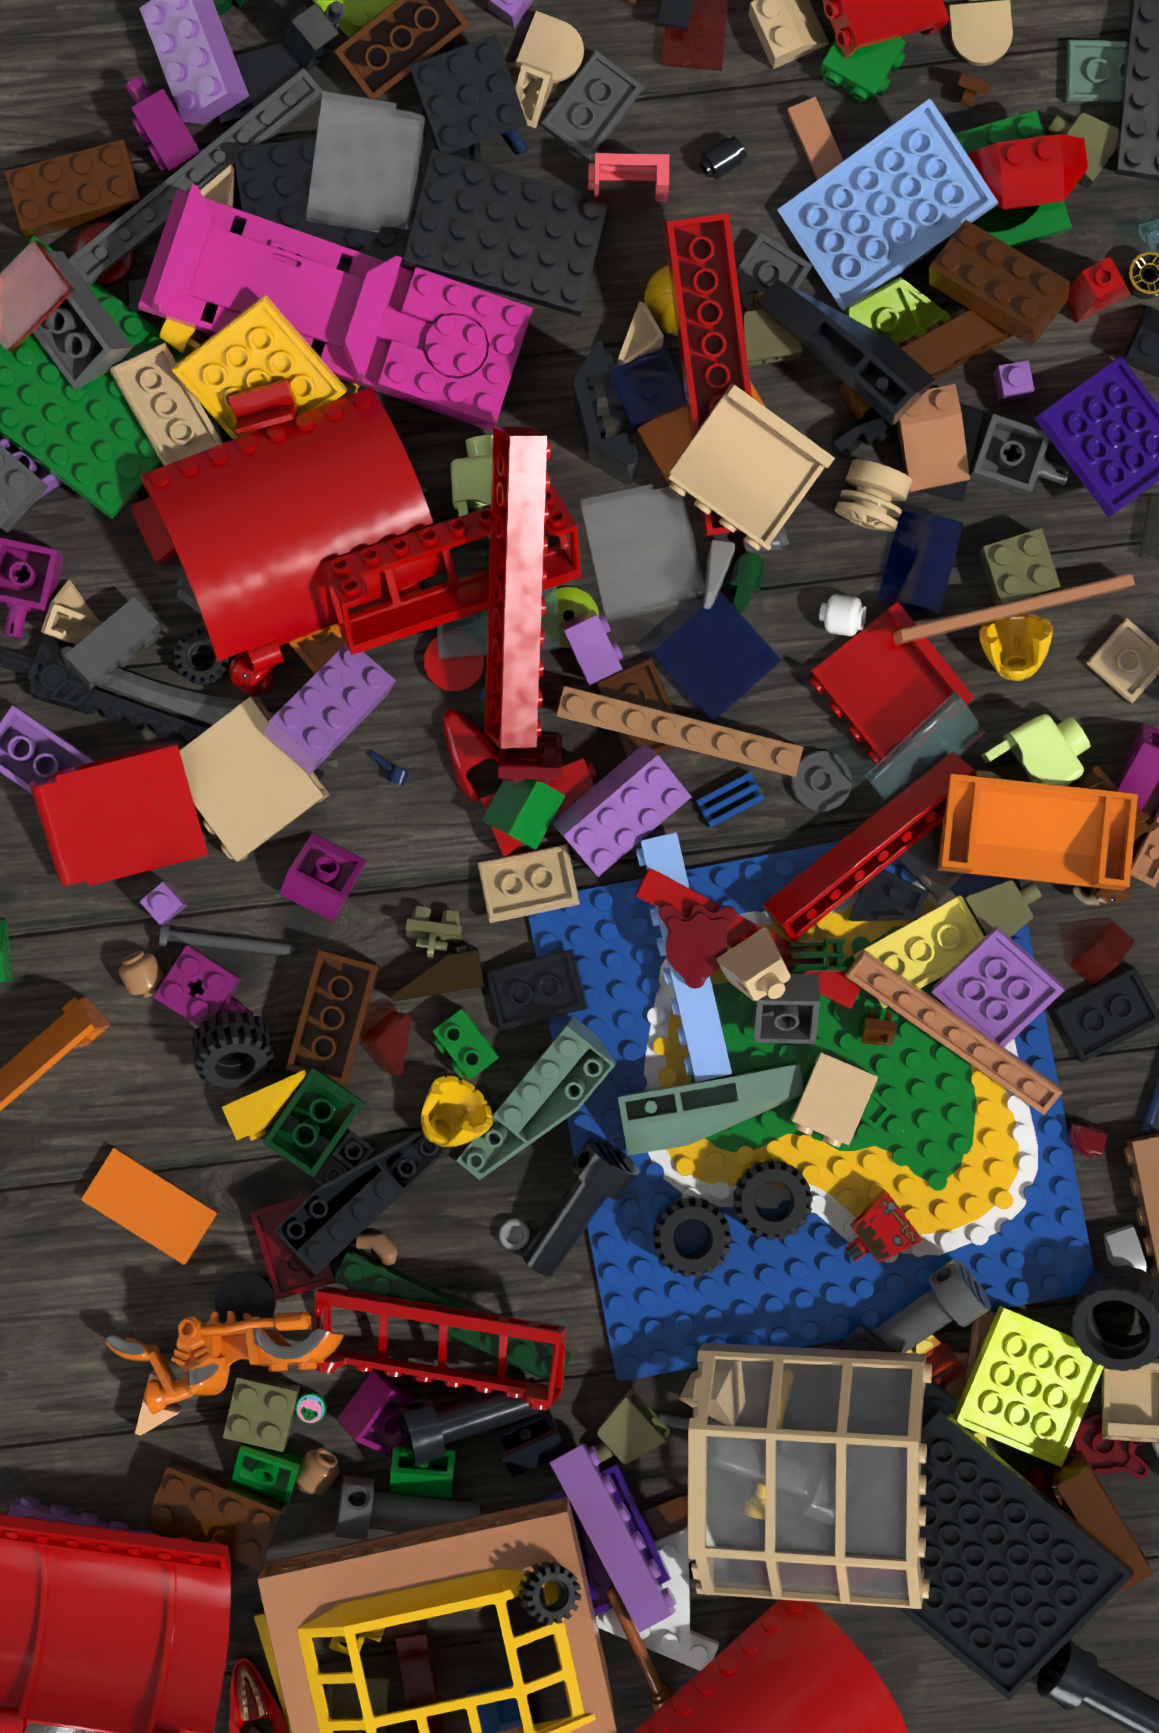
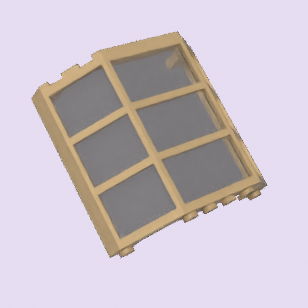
M702 1343L698 1350V1378H695L692 1397V1402L698 1403V1407L694 1406L693 1418H690L688 1428L689 1559L696 1560L695 1563H692L691 1569L693 1578L697 1579V1594L921 1609L923 1598L929 1599V1579H924V1568L920 1567V1557L925 1558L926 1538H920V1526L926 1525V1507L920 1506V1495H926L927 1483L926 1475H921V1463H926L927 1444L921 1443L924 1390L926 1383H931L932 1364H926V1354Z

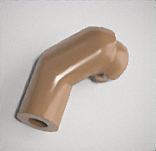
M359 1234L356 1237L357 1249H373L380 1257V1262L385 1266L393 1265L396 1262L397 1248L386 1235Z

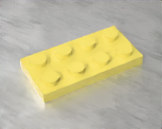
M958 895L864 949L914 985L922 988L947 974L985 936L963 897ZM862 950L853 954L854 959L858 957ZM877 999L882 1009L888 1007L885 1003Z

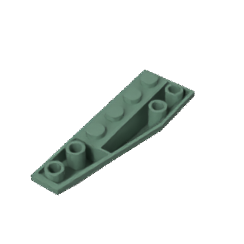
M573 1016L491 1118L493 1124L489 1130L479 1138L471 1141L456 1161L481 1180L578 1111L616 1065V1062L599 1037Z
M800 1064L722 1076L700 1082L693 1081L617 1094L627 1155L690 1145L802 1096L804 1087Z

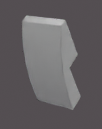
M1132 1224L1103 1234L1108 1261L1112 1265H1128L1133 1268H1140L1148 1273L1144 1254Z

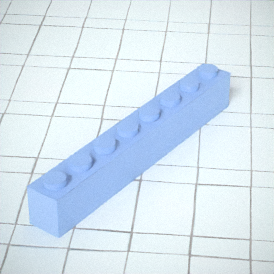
M677 832L640 841L641 847L636 848L639 866L645 865L646 871L648 868H652L689 888ZM649 908L653 926L659 925L661 937L656 938L660 956H665L667 927L659 917L658 908ZM667 958L668 968H663L667 986L673 985L675 998H670L674 1017L680 1015L682 1028H678L677 1033L681 1047L687 1046L689 1058L684 1059L687 1076H694V1081L700 1082L732 1074L710 976L702 987L690 988L686 985L684 978L673 969Z

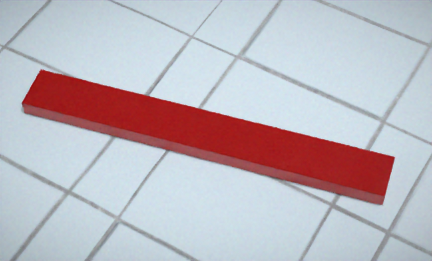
M652 868L647 869L634 895L658 909L665 903L672 904L683 916H689L692 906L695 904H701L710 911H716L723 907ZM737 914L736 920L731 924L727 932V945L731 948L735 947L761 930L762 927ZM769 931L789 974H818L820 995L847 1009L852 1008L861 987L847 978L845 971L818 973V971L790 972V966L816 964V961H790V953L805 952L806 950L802 948L790 949L789 941Z

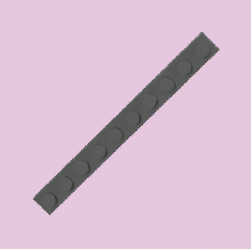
M304 68L70 257L69 261L88 287L165 225L177 188L190 192L191 186L194 184L201 190L230 164L235 168L233 158L234 147L265 144L324 96L323 90Z

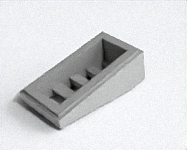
M712 540L710 543L703 600L705 609H711V606L714 604L731 565L735 550V544L732 542Z

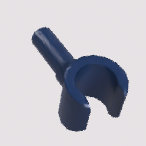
M374 751L370 758L386 770L391 771L387 780L404 786L408 776L407 771L393 765L391 762L389 763Z

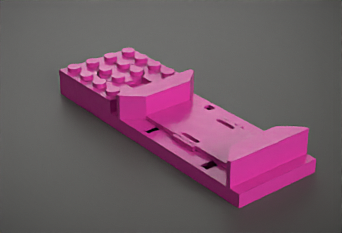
M192 184L190 192L178 188L176 190L138 304L139 310L214 335L266 294L310 346H312L313 339L325 342L321 359L337 378L366 388L372 387L374 391L491 431L496 425L533 310L532 307L418 267L415 268V271L400 266L402 257L395 256L388 261H383L204 198L199 187ZM233 220L245 223L242 236L230 232ZM340 257L352 261L348 273L337 269ZM206 302L218 305L212 324L201 320Z

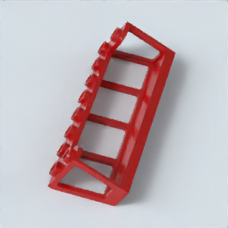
M554 485L550 486L548 491H545V503H547L549 508V518L547 522H544V531L549 535L557 536L559 542L556 546L548 548L547 553L543 554V566L546 568L547 580L546 584L542 585V590L581 578L577 525ZM491 506L321 563L340 633L351 655L488 609L489 568L457 578L450 548L490 535ZM567 533H569L570 536V547L567 540ZM441 552L448 581L404 597H399L391 568ZM383 571L390 601L349 615L348 607L362 602L367 597L368 591L363 577Z
M329 1286L322 1287L316 1293L312 1332L320 1329L322 1309L323 1330L332 1332V1306L379 1314L378 1355L336 1349L330 1356L324 1359V1363H317L316 1370L319 1372L334 1373L335 1368L349 1364L355 1365V1370L371 1372L373 1369L384 1370V1374L391 1377H401L402 1374L414 1376V1380L420 1382H432V1379L444 1381V1385L449 1387H462V1384L474 1386V1390L478 1392L490 1393L492 1390L504 1391V1395L508 1397H523V1400L529 1403L528 1407L536 1410H546L547 1407H552L563 1393L566 1326ZM388 1316L438 1324V1365L434 1366L388 1357ZM448 1326L500 1335L498 1376L449 1368L447 1366ZM508 1336L554 1344L548 1385L507 1377Z

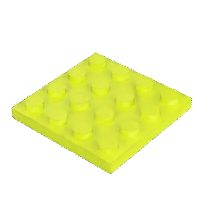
M999 1306L953 1418L966 1428L1062 1467L1104 1366L1095 1364L1089 1357L1085 1356L1081 1352L1080 1347L1076 1345L1074 1337Z

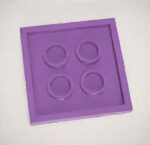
M997 925L932 987V993L954 1013L1003 1047L1012 1041L1065 991L1064 985Z

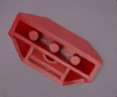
M1063 134L998 142L967 153L998 200L999 204L996 207L1001 210L1064 202L1088 170L1084 138Z

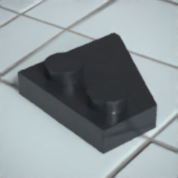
M882 870L863 885L848 920H917L929 891Z

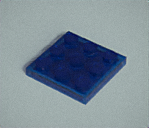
M722 592L717 594L711 609L703 607L652 652V655L712 722L782 661Z

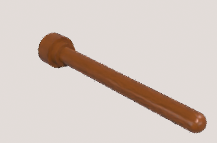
M614 1586L607 1589V1596L651 1687L650 1702L656 1712L674 1693L672 1689L662 1684L619 1593Z

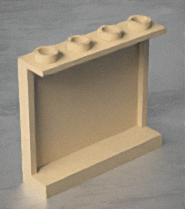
M730 384L665 477L671 480L669 487L684 497L688 492L697 500L694 502V505L709 515L713 510L722 518L719 523L734 533L738 528L747 536L744 538V541L759 551L762 546L770 550V543L823 469L828 468L835 458L736 385Z
M258 696L246 699L180 750L195 808L205 818L203 824L207 830L213 835L216 834L222 841L221 848L231 860L235 859L236 862L245 860L248 854L313 805L323 801L330 795L314 772L309 775L263 734L273 716Z

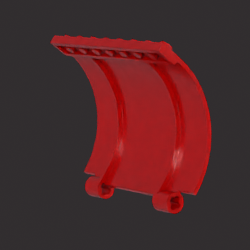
M372 387L298 414L292 420L259 429L140 475L143 485L164 523L182 564L205 623L217 661L219 662L245 651L254 673L284 662L279 646L338 623L322 569V562L434 525L409 457ZM441 552L391 568L399 597L421 591L418 584L419 581L446 571ZM383 571L363 577L367 586V597L362 602L348 607L349 615L390 601Z
M0 1512V1733H26L29 1722L99 1733H213L223 1686L231 1625L232 1570L228 1546L216 1541L205 1543L192 1541L186 1537L168 1538L156 1533L139 1534L121 1528L110 1530L92 1524L85 1526L73 1525L63 1520H56L54 1522L44 1521L33 1516L22 1518Z
M779 1599L632 1733H908L898 1706L884 1682L863 1653L842 1629L813 1602Z

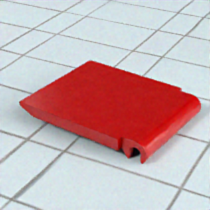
M177 743L157 745L55 771V777L49 775L44 783L37 784L35 779L29 783L60 885L68 886L87 881L88 886L208 855Z

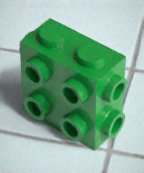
M899 37L859 48L850 57L845 58L842 49L835 40L821 65L819 73L823 75L824 80L833 86L841 85L850 90V95L861 102L867 100L872 103L876 95L882 97L891 82L887 77L892 68L898 71L907 55L902 52L906 41Z

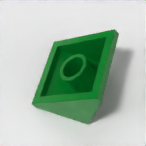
M504 779L482 821L537 850L565 795L545 783L538 782L536 779H523L520 782H509Z
M242 1443L231 1483L289 1502L303 1456L285 1449L283 1452Z

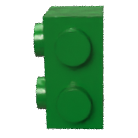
M464 1008L432 1031L435 1034L432 1041L442 1054L448 1051L454 1059L451 1066L461 1078L466 1075L471 1080L500 1057Z
M394 1446L390 1472V1493L452 1498L455 1451L445 1450V1457L413 1466L405 1447Z

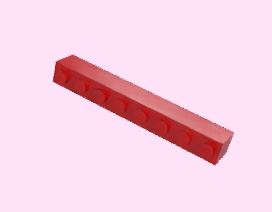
M952 751L766 901L763 907L772 922L791 941L797 940L940 824L944 818L950 774L977 776L975 770Z

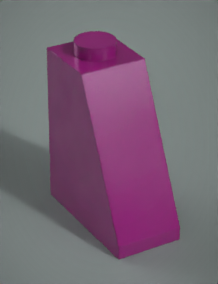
M1142 723L1115 782V785L1119 788L1117 792L1138 794L1137 805L1141 809L1144 808L1159 780V730L1145 723Z

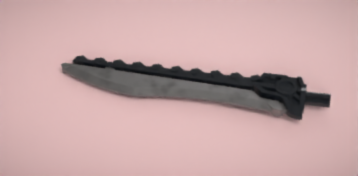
M48 635L43 637V643L39 646L35 658L6 650L5 655L2 657V668L29 676L28 679L31 681V692L34 699L80 713L83 711L85 715L95 714L94 712L101 709L110 723L120 722L119 720L124 716L135 730H142L150 724L160 738L169 737L170 734L176 732L184 745H188L207 730L195 724L96 690L95 686L89 690L64 664V655L72 648L67 646L61 649L59 642ZM118 667L111 672L112 677L103 685L104 687L214 725L245 701L195 693L160 684ZM331 754L321 763L332 768H337L339 765L338 761ZM318 768L313 771L319 780L324 775V771Z

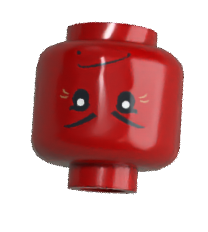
M239 653L232 660L228 669L233 686L251 697L258 696L262 692L268 693L276 680L273 677L274 666L254 673L246 653Z

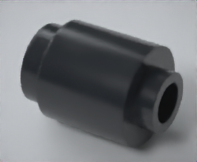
M732 136L729 139L725 137L701 153L702 160L699 164L708 178L713 176L718 180L742 164V159L746 158L747 154L737 137Z

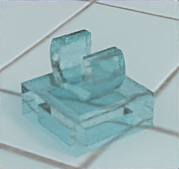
M1159 219L1137 225L1139 237L1146 243L1148 252H1156V245L1159 242Z

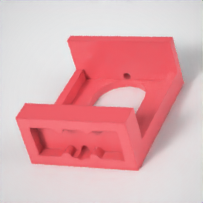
M595 153V163H589L588 190H594V198L599 199V181L655 182V201H667L670 154ZM634 166H656V167H634Z

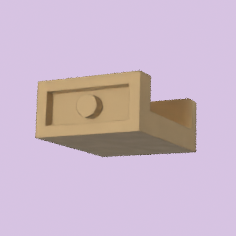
M818 1051L814 1061V1068L790 1120L796 1123L795 1129L808 1135H812L813 1130L824 1135L823 1141L840 1148L841 1143L850 1145L878 1077Z
M1154 1358L1151 1363L1137 1370L1119 1371L1103 1367L1102 1439L1159 1443L1158 1358Z

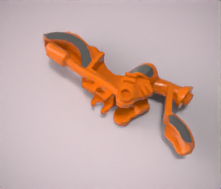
M228 1311L225 1323L219 1321L218 1312H213L205 1325L197 1316H190L183 1319L178 1326L177 1349L174 1350V1356L171 1358V1361L175 1362L187 1373L186 1377L178 1380L158 1345L146 1344L133 1337L123 1340L119 1336L114 1335L109 1336L105 1340V1344L111 1351L125 1359L151 1362L160 1381L152 1379L148 1383L144 1392V1402L152 1414H156L162 1411L167 1404L179 1402L194 1395L212 1396L221 1393L227 1385L230 1365L240 1359H248L250 1365L269 1366V1371L272 1372L288 1371V1365H298V1370L317 1369V1363H324V1359L330 1356L339 1346L344 1334L337 1331L328 1332L317 1329L300 1344L292 1346L277 1330H308L311 1326V1315L308 1312L279 1313L274 1318H252L249 1313H244V1321L237 1322L235 1312ZM276 1327L277 1330L266 1329V1328Z

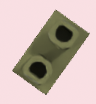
M415 906L411 919H407L406 937L417 939L416 947L428 949L427 958H434L435 950L447 951L448 943L461 945L462 926H460L458 911H443L442 921L437 923L430 922L431 909Z

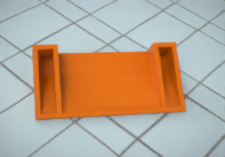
M950 774L937 870L1123 891L1130 887L1138 794Z
M75 997L62 1008L64 1011L62 1016L0 1069V1112L68 1052L90 1044L111 1025L87 997L80 1000Z

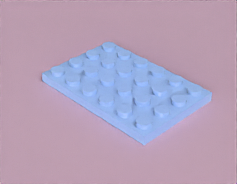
M929 98L780 207L778 212L842 311L846 312V306L882 287L951 238L965 219L972 223L999 204V202L932 99Z

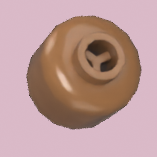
M139 950L121 960L122 966L118 973L131 995L142 994L144 998H147L157 992L159 989L158 985L164 979V973L153 954L144 953L142 950Z
M312 1449L302 1457L295 1481L298 1483L299 1490L306 1495H324L339 1476L338 1460L333 1453L326 1449Z

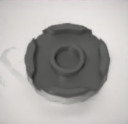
M815 751L800 760L796 777L791 776V788L795 798L804 807L813 811H830L839 807L848 798L852 788V774L848 764L839 755L828 751Z

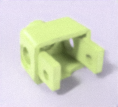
M493 435L476 436L465 441L467 457L455 459L451 463L452 502L454 509H458L459 517L469 514L468 508L491 505Z
M1043 714L1003 735L1004 741L982 754L981 757L985 763H988L1011 749L1032 783L1068 786L1083 774L1084 768L1077 756L1089 749L1091 745L1083 729L1072 717L1056 725L1049 715Z

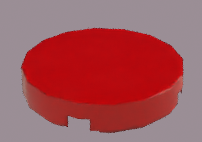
M447 631L439 634L429 643L424 655V667L428 677L437 687L449 692H461L472 687L480 680L485 667V656L481 645L473 636L462 631Z

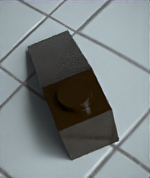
M472 945L453 948L454 954L447 955L393 994V1002L484 987L485 982L479 950L472 951Z

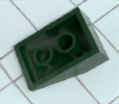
M313 1067L262 1143L314 1178L365 1101Z

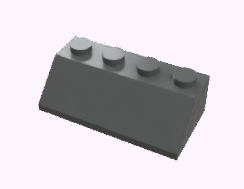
M63 251L39 252L4 293L74 390L80 389L110 371V367L117 365L133 348Z

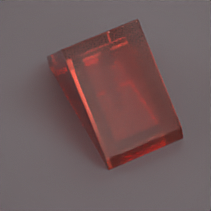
M1111 920L1070 965L1091 985H1094L1122 962L1135 941Z
M392 1010L361 1036V1039L382 1071L402 1076L412 1018L411 1014Z

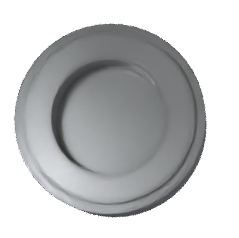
M508 1219L500 1227L499 1239L507 1249H521L529 1240V1228L521 1219Z

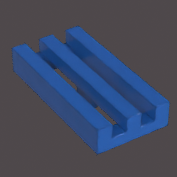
M750 772L696 802L711 828L764 800V797ZM746 781L750 785L748 788L708 809L705 806L706 802ZM751 792L754 793L755 798L712 819L710 814Z

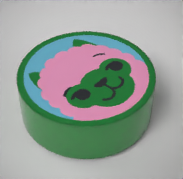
M317 1392L304 1393L298 1399L295 1406L297 1417L306 1424L318 1423L323 1419L327 1410V1403L324 1397Z

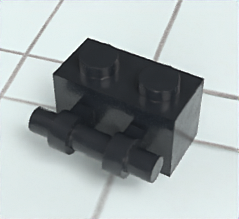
M335 1L329 4L324 14L314 4L307 10L305 7L298 9L290 17L291 24L285 29L287 34L283 45L302 69L304 68L307 72L328 57L339 35L337 29L344 16L343 5L340 2Z

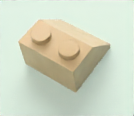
M754 0L750 2L749 18L773 69L829 44L810 0Z

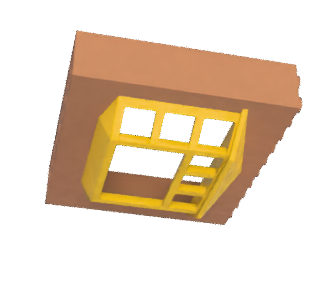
M567 1496L265 1562L257 1579L292 1733H333V1731L365 1730L367 1733H378V1727L409 1720L417 1721L419 1733H430L427 1722L428 1716L459 1709L467 1710L472 1733H482L477 1706L510 1698L517 1699L523 1727L497 1733H621L571 1504ZM545 1561L551 1564L552 1562L558 1563L570 1570L577 1577L575 1581L581 1587L580 1590H577V1593L581 1595V1601L575 1600L574 1603L579 1607L576 1611L573 1609L569 1611L572 1617L569 1619L563 1617V1623L560 1624L553 1622V1625L546 1624L514 1636L506 1601L518 1597V1591H523V1587L519 1584L521 1580L526 1582L528 1577L524 1575L525 1572L528 1570L532 1573L534 1571L533 1565L538 1564L542 1566V1562ZM556 1581L546 1582L541 1588H543L546 1605H551L559 1598L560 1587ZM490 1604L496 1605L513 1686L378 1716L373 1714L356 1639L357 1633ZM553 1634L560 1669L525 1683L516 1649ZM345 1637L353 1671L321 1673L312 1638ZM564 1681L570 1716L533 1725L527 1695ZM354 1683L357 1687L363 1718L331 1719L323 1684Z

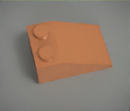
M956 384L928 389L895 423L905 473L913 480L909 492L970 480L962 413Z

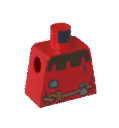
M884 1189L851 1222L850 1226L858 1237L844 1246V1249L854 1262L870 1252L879 1263L921 1242L923 1239Z

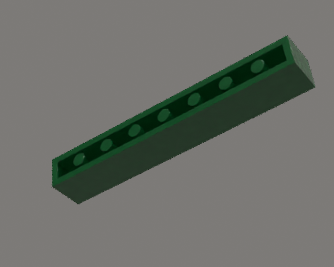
M349 1248L334 1278V1281L359 1292L487 1313L390 1266H385L381 1262L352 1248ZM423 1322L439 1330L438 1324ZM448 1326V1335L499 1358L500 1335ZM508 1336L507 1363L549 1382L554 1344ZM565 1350L564 1372L571 1359V1352Z

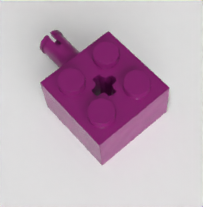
M141 76L133 78L125 85L126 90L129 91L136 104L131 107L136 115L131 121L146 145L152 143L147 147L161 171L167 168L170 174L173 175L200 153V150L164 89L151 95Z
M0 538V603L6 604V607H9L3 631L4 635L22 638L27 612L31 610L43 613L48 612L50 603L57 593L65 557L62 552L56 549ZM26 572H29V579L24 581L20 579L21 573L26 574Z
M186 945L153 997L197 1026L203 1020H209V1016L213 1014L219 1015L222 1011L233 1012L234 1010H241L242 1013L249 1011L253 1013V1016L255 1014L253 1010L251 1011L232 999V994L243 977L193 945ZM202 981L201 987L204 989V993L194 994L195 988L192 986V983Z

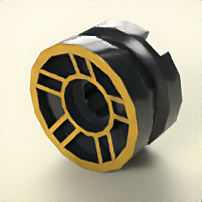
M1157 252L1140 254L1129 264L1125 272L1124 281L1131 294L1140 297V299L1148 300L1159 295V253ZM1145 270H1147V273H1149L1151 276L1154 275V278L1152 280L1148 281L1144 279L1143 272Z

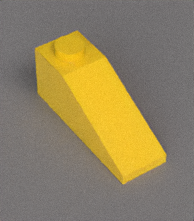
M306 1070L223 1106L222 1109L236 1140L249 1136L250 1141L266 1135L267 1131L265 1128L277 1122L308 1076Z

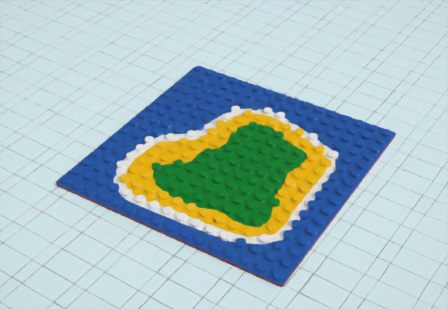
M943 821L883 869L892 875L929 891L917 918L958 895L964 897L1006 880H1013L1017 888H1021L1019 879L937 870ZM841 841L686 870L689 888L721 906L730 905L734 907L738 915L762 928L766 927L768 931L787 941H791L772 922L763 904ZM642 879L579 890L577 893L580 905L528 915L536 958L574 949L589 1007L588 1009L549 1018L552 1042L574 1016L599 1037L616 1062L613 1069L578 1111L567 1118L574 1158L589 1137L603 1139L627 1155L617 1094L694 1081V1076H687L684 1059L689 1058L687 1046L681 1047L677 1029L682 1028L680 1015L674 1017L670 998H675L673 985L667 986L663 968H668L666 955L660 956L656 938L661 937L659 925L653 926L649 908L654 906L634 896ZM861 887L795 941L844 939L845 944L842 946L843 953H846V958H843V964L848 969L855 960L853 954L914 920H848L862 889ZM1027 923L1010 938L1034 958ZM828 945V953H834L833 945ZM802 948L806 951H816V948ZM829 959V963L834 965V959ZM721 967L710 976L731 1066L732 1074L730 1075L799 1063L805 1089L815 1065V1058L818 1051L877 1076L878 1079L873 1089L895 1109L876 1131L860 1119L850 1145L841 1143L839 1148L823 1141L824 1135L813 1130L812 1135H808L794 1128L796 1123L791 1121L790 1118L801 1098L799 1096L690 1145L629 1155L628 1157L637 1165L639 1170L637 1177L621 1199L615 1200L607 1197L587 1225L615 1375L619 1381L698 1367V1350L702 1343L801 1348L847 1339L860 1323L872 1331L932 1289L929 1276L955 1258L960 1260L970 1270L981 1285L991 1305L989 1311L998 1310L999 1306L1011 1308L1079 1295L1087 1279L1095 1274L1061 1096L1047 1113L1043 1115L889 1006L882 1009L877 998L862 987L851 1009H847L820 995L816 1044L754 1043V1001L727 980ZM942 977L920 988L924 992L932 996L934 999L942 1003L944 1006H946L940 999H938L932 993V987ZM870 1009L874 1010L875 1019L884 1020L886 1011H890L891 1020L896 1021V1033L892 1046L861 1043L862 1028ZM1043 1010L1004 1048L1059 1086L1045 1011ZM765 1159L785 1161L787 1164L797 1168L808 1182L813 1197V1202H811L812 1211L811 1215H808L806 1218L807 1223L804 1227L801 1225L797 1229L798 1232L792 1235L791 1233L786 1236V1239L782 1240L779 1238L766 1240L765 1237L759 1238L750 1230L748 1231L739 1220L733 1204V1191L736 1189L737 1179L741 1178L742 1172L746 1168H751L754 1166L753 1163L758 1161L764 1162ZM776 1181L763 1184L757 1190L754 1197L756 1209L766 1217H776L783 1214L791 1202L788 1188ZM885 1189L923 1240L879 1263L870 1252L854 1262L844 1249V1246L858 1237L850 1224ZM688 1196H694L698 1199L704 1198L708 1202L714 1203L723 1212L729 1224L731 1234L730 1251L725 1256L723 1264L715 1267L714 1272L710 1274L708 1272L702 1274L703 1277L698 1278L696 1276L683 1277L680 1273L675 1274L671 1272L670 1268L664 1266L653 1242V1227L657 1221L658 1214L662 1213L668 1203L672 1204L675 1202V1199H685ZM688 1219L676 1227L673 1235L674 1243L681 1252L696 1254L704 1250L709 1244L710 1231L702 1221Z

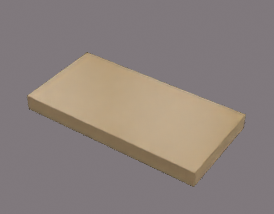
M166 343L110 367L112 377L164 466L223 444L200 402L171 371L177 362Z

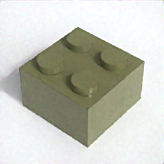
M1042 528L983 546L978 551L995 606L1043 595L1061 587Z
M241 1371L236 1379L223 1438L283 1452L288 1443L301 1385Z

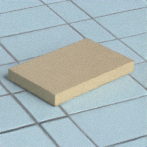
M567 844L478 862L490 923L580 905Z

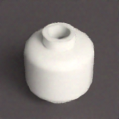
M834 594L827 603H822L819 620L824 622L828 633L853 636L864 627L866 606H862L859 598Z

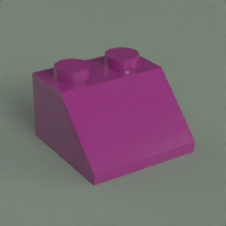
M312 833L289 868L279 894L334 922L346 903L367 860Z
M372 1371L336 1421L356 1442L392 1457L394 1446L402 1447L404 1445L397 1420V1405L417 1400V1398L393 1380Z

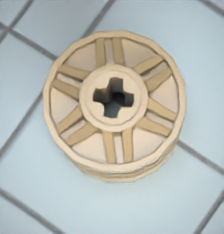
M860 459L852 460L845 481L856 488V491L842 490L840 497L846 502H838L835 512L850 522L867 529L895 531L898 522L892 517H900L902 510L891 503V501H905L913 480L906 474L879 463Z

